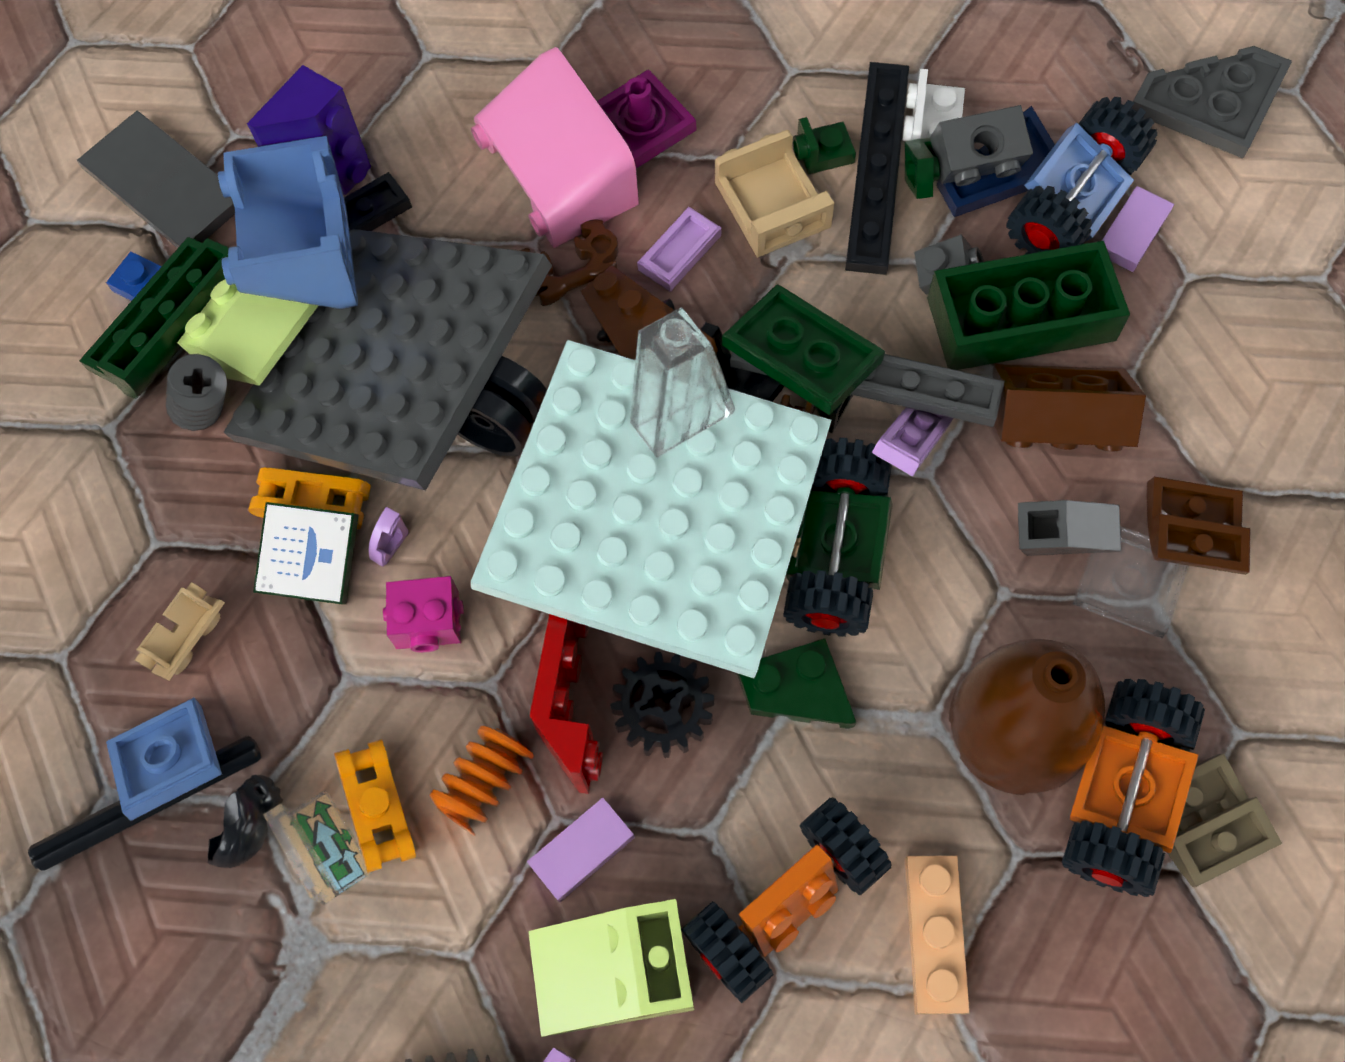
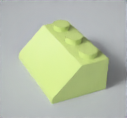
M223 280L214 287L210 295L211 299L203 310L187 322L185 333L177 343L190 355L201 354L215 360L222 367L226 378L260 386L319 305L240 293L235 284L228 285L226 280Z

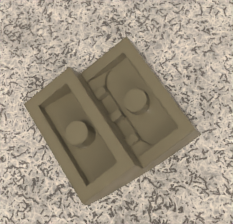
M1224 753L1215 755L1196 765L1173 850L1171 853H1168L1192 887H1197L1282 844L1258 798L1247 797Z

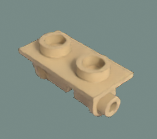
M192 582L187 589L181 587L162 614L176 624L175 627L170 631L156 622L136 649L140 653L135 661L152 670L153 674L170 681L174 674H180L188 666L193 656L191 650L200 637L206 636L215 628L220 619L219 611L225 602L205 596L207 592Z

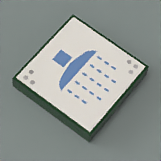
M266 502L253 592L327 603L347 604L359 514Z

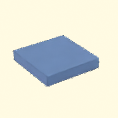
M195 697L106 741L122 813L130 821L222 775L202 706Z

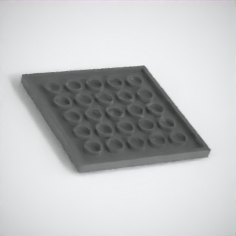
M352 229L349 231L358 306L343 309L318 306L261 385L253 384L241 405L235 410L224 433L234 442L426 491L552 265L544 254Z

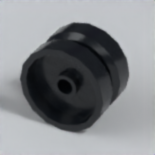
M501 356L457 435L475 446L494 454L507 457L519 456L531 432L530 424L535 422L547 391L546 387L526 368L509 358Z

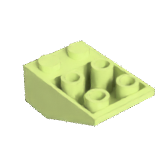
M676 899L621 908L528 931L541 1037L694 1010Z

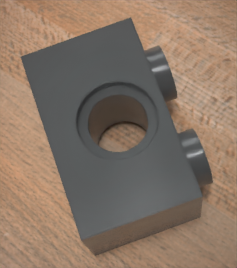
M1021 105L939 122L930 136L934 156H937L939 162L941 184L955 182L956 186H965L979 181L983 175L996 173L997 178L1011 176L1020 172L1021 167L1033 154ZM974 143L984 144L988 148L990 155L984 156L979 154L974 147Z

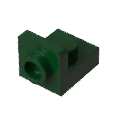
M807 117L798 119L797 135L793 136L792 142L793 150L797 160L803 159L808 175L855 163L856 152L844 121L812 129Z
M930 138L905 141L904 180L916 199L933 197V182L939 180L940 169L938 158L934 156Z

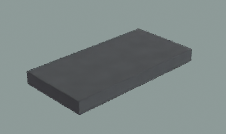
M138 110L77 159L83 170L177 248L187 237L201 243L204 242L206 238L235 215V207L231 197H223L218 175Z

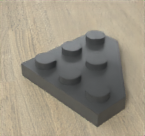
M1256 46L1239 49L1235 56L1218 59L1216 55L1188 62L1183 69L1167 73L1164 69L1148 72L1133 100L1134 105L1132 109L1138 111L1141 107L1146 111L1143 116L1145 119L1152 118L1153 122L1244 158L1292 60Z

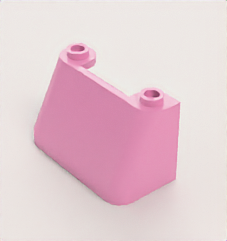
M554 47L540 54L474 117L475 126L471 127V132L477 145L481 150L487 148L492 154L499 152L531 200L533 212L528 216L535 232L539 237L545 235L553 248L581 235L580 225L584 222L602 220L604 223L639 205L636 166L628 145L558 48Z

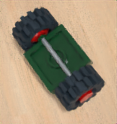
M832 438L825 440L797 538H801L797 557L791 556L786 572L789 584L783 616L786 617L788 623H794V626L797 628L806 627L808 632L815 633L816 631L823 632L822 635L831 636V633H836L838 637H846V633L851 636L859 635V632L865 633L869 625L873 598L872 589L880 590L892 511L891 497H886L888 496L892 464L873 454L872 451L876 444L870 443L866 446L863 445L864 440L855 439V443L848 442V438H839V442Z

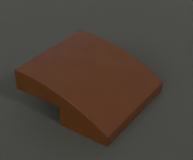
M1155 476L1147 482V522L1154 560L1243 575L1250 572V528L1242 527L1243 491Z

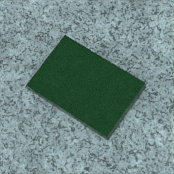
M779 284L772 288L722 335V346L828 415L882 363L885 350Z

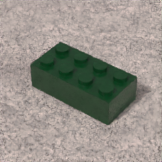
M1104 241L934 271L927 297L947 367L954 370L1115 342L1130 316Z

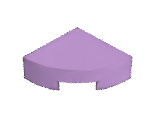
M388 507L384 509L379 517L369 543L370 560L382 567L387 565L408 535V529L400 514Z

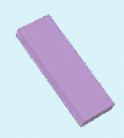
M906 407L878 440L872 453L913 477L954 418Z

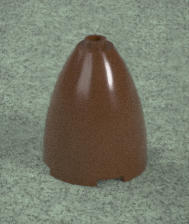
M1026 639L997 648L970 669L953 695L949 710V722L951 723L955 744L961 754L960 759L978 779L1006 793L1016 795L1039 793L1066 784L1090 759L1098 744L1104 726L1105 698L1095 669L1080 652L1064 643L1053 640Z

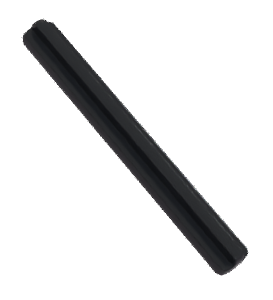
M245 736L215 751L222 775L132 821L122 813L119 800L40 840L28 849L32 865L36 869L45 871L258 762L261 759V752L257 743L250 736Z

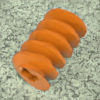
M480 726L477 732L484 745L470 741L465 746L473 760L456 758L453 763L460 773V777L448 773L444 774L441 779L448 789V793L434 789L429 794L439 811L473 836H476L468 823L470 819L486 823L488 820L480 807L481 804L485 803L496 807L500 804L492 791L493 788L498 787L509 791L512 787L504 773L509 771L519 775L522 774L523 769L517 762L516 757L518 755L530 759L534 757V754L523 744L499 728L493 729Z

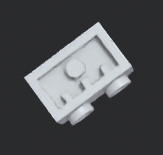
M920 68L917 84L909 83L906 108H912L913 115H906L902 141L930 138L939 122L961 118L965 88L927 84L928 69Z

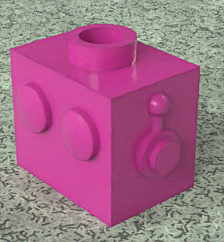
M451 576L386 582V607L383 608V619L387 623V637L396 649L410 648L414 652L426 653L438 650L439 645L461 643L460 617L461 614H464L463 601L459 599V591Z

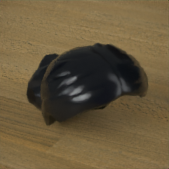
M252 775L225 801L224 831L221 835L209 839L208 863L210 865L220 868L240 866L255 856L261 849L268 833L267 818L273 815L277 805L283 802L280 796V788L275 787L271 778L263 775Z

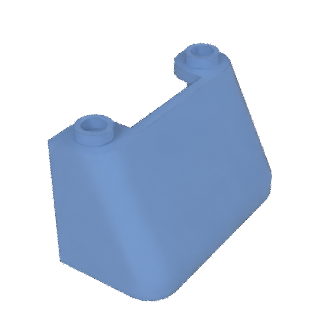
M327 136L224 152V171L218 172V180L223 197H231L235 207L237 246L228 248V257L222 258V268L227 284H235L237 290L245 294L337 309L358 306L346 205Z

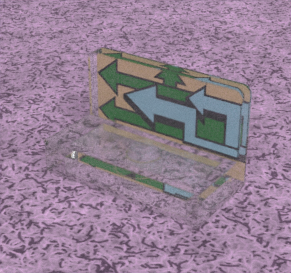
M320 792L292 811L279 804L263 814L311 899L325 905L372 873H367L359 843L328 792Z

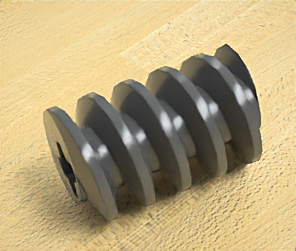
M191 354L176 360L171 366L167 377L166 410L174 424L182 429L198 431L207 429L219 419L227 388L226 374L220 364L208 356Z

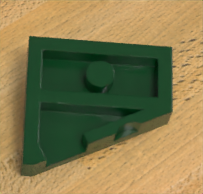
M825 638L761 658L755 678L737 673L751 715L771 718L785 716L792 721L811 723V720L839 724V728L845 729L853 728L856 725L855 716Z

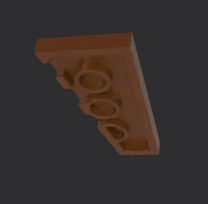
M613 265L599 274L581 290L586 303L608 335L619 356L690 376L719 351L712 337Z

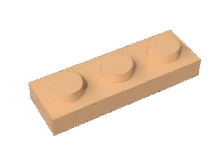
M907 856L905 858L915 1015L968 1014L969 1000L958 857Z

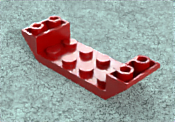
M549 614L529 716L541 740L578 792L589 794L591 780L599 781L603 752H599V741L594 740L589 724L571 722L574 702L573 700H568L570 683H578L581 672L582 655L577 654L579 638L587 637L589 626Z

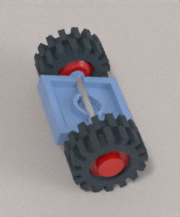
M1104 97L1100 102L1096 101L1079 124L1075 123L1067 128L1024 186L1029 191H1027L1007 218L1009 220L1006 223V228L1011 229L1008 235L1010 239H1018L1014 245L1018 249L1024 247L1027 250L1025 255L1081 245L1093 238L1133 183L1134 179L1130 175L1137 171L1157 142L1155 140L1158 135L1157 129H1151L1154 125L1152 118H1143L1146 113L1143 108L1140 107L1138 111L1132 109L1134 102L1127 100L1123 105L1121 104V97H1114L1111 102L1108 97Z

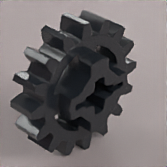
M656 652L654 663L649 665L641 656L638 657V671L634 673L624 668L621 672L626 685L614 684L612 688L613 694L621 699V701L610 704L611 712L613 715L623 716L615 722L617 732L630 730L626 739L627 744L632 748L640 741L644 742V754L646 756H650L655 747H661L664 758H670L671 746L678 745L683 753L688 752L687 739L690 736L698 741H702L704 738V732L699 724L711 725L713 721V714L704 710V708L714 706V695L702 693L709 687L708 677L695 679L698 671L697 664L692 662L686 668L681 667V658L678 654H675L671 662L667 663L663 661L661 652ZM660 676L672 677L679 681L671 682L661 679ZM642 685L644 688L642 698L633 703L634 707L631 708L633 695L638 687ZM662 697L665 703L670 702L671 709L663 712L659 706L655 707L654 700ZM695 701L692 716L684 725L681 718L683 709L691 706V702ZM652 726L664 730L666 734L647 731L646 728Z

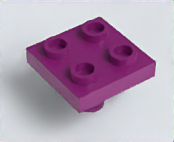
M649 69L597 101L628 145L635 161L636 169L697 130L696 119Z

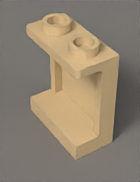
M789 130L766 135L759 141L742 148L728 150L722 156L715 159V184L757 258L829 229L832 225L834 202L827 191L818 194L792 151L793 136Z

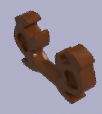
M589 220L580 225L582 237L586 239L582 240L577 236L574 237L575 251L581 260H590L584 267L561 277L551 276L553 274V267H551L535 295L540 297L542 306L551 305L560 300L568 291L593 281L611 265L617 268V262L614 260L619 253L618 241L616 236L604 227L602 220ZM524 248L520 251L530 252V249ZM542 251L540 254H544L551 263L549 255Z

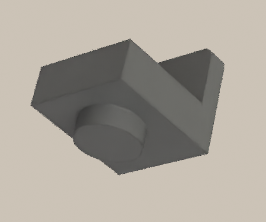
M962 234L914 252L919 288L926 295L929 293L934 271L984 262L979 248H972Z

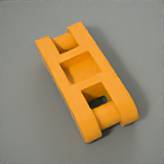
M264 467L259 469L256 480L259 490L257 496L251 498L248 511L257 517L264 518L265 504L270 502L359 514L357 529H360L364 519V513L361 511L363 501H367L369 498L371 485L366 481L356 478ZM284 488L283 499L275 498L277 491ZM335 495L345 496L343 506L332 505Z
M382 739L367 743L368 748L350 753L349 749L334 753L367 873L382 869L381 863L400 858L401 862L416 858L413 841L406 824ZM373 767L376 779L358 784L355 772ZM391 829L394 839L376 844L373 834Z

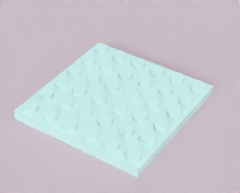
M567 340L471 579V589L755 678L831 420Z

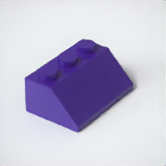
M304 65L291 76L247 123L258 147L327 136L343 195H347L356 183H360L371 168L343 88Z

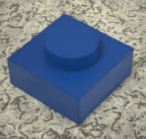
M130 251L107 280L106 284L116 294L132 301L162 266Z

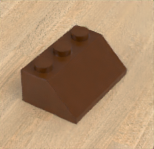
M994 364L993 378L1004 381L997 418L994 424L1001 442H1006L1007 445L1017 448H1028L1033 443H1050L1051 446L1064 450L1076 449L1078 445H1095L1100 450L1111 452L1121 451L1123 446L1138 447L1146 394L1125 369Z

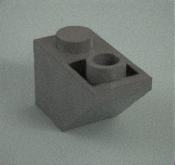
M1071 500L1018 503L1019 549L1026 556L1122 552L1119 505Z

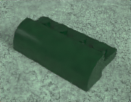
M187 237L83 355L79 362L88 371L115 384L125 395L137 399L181 348L177 342L185 333L187 322L203 310L211 299L210 295L214 287L225 280L222 258L228 257L229 247L208 238L201 243Z

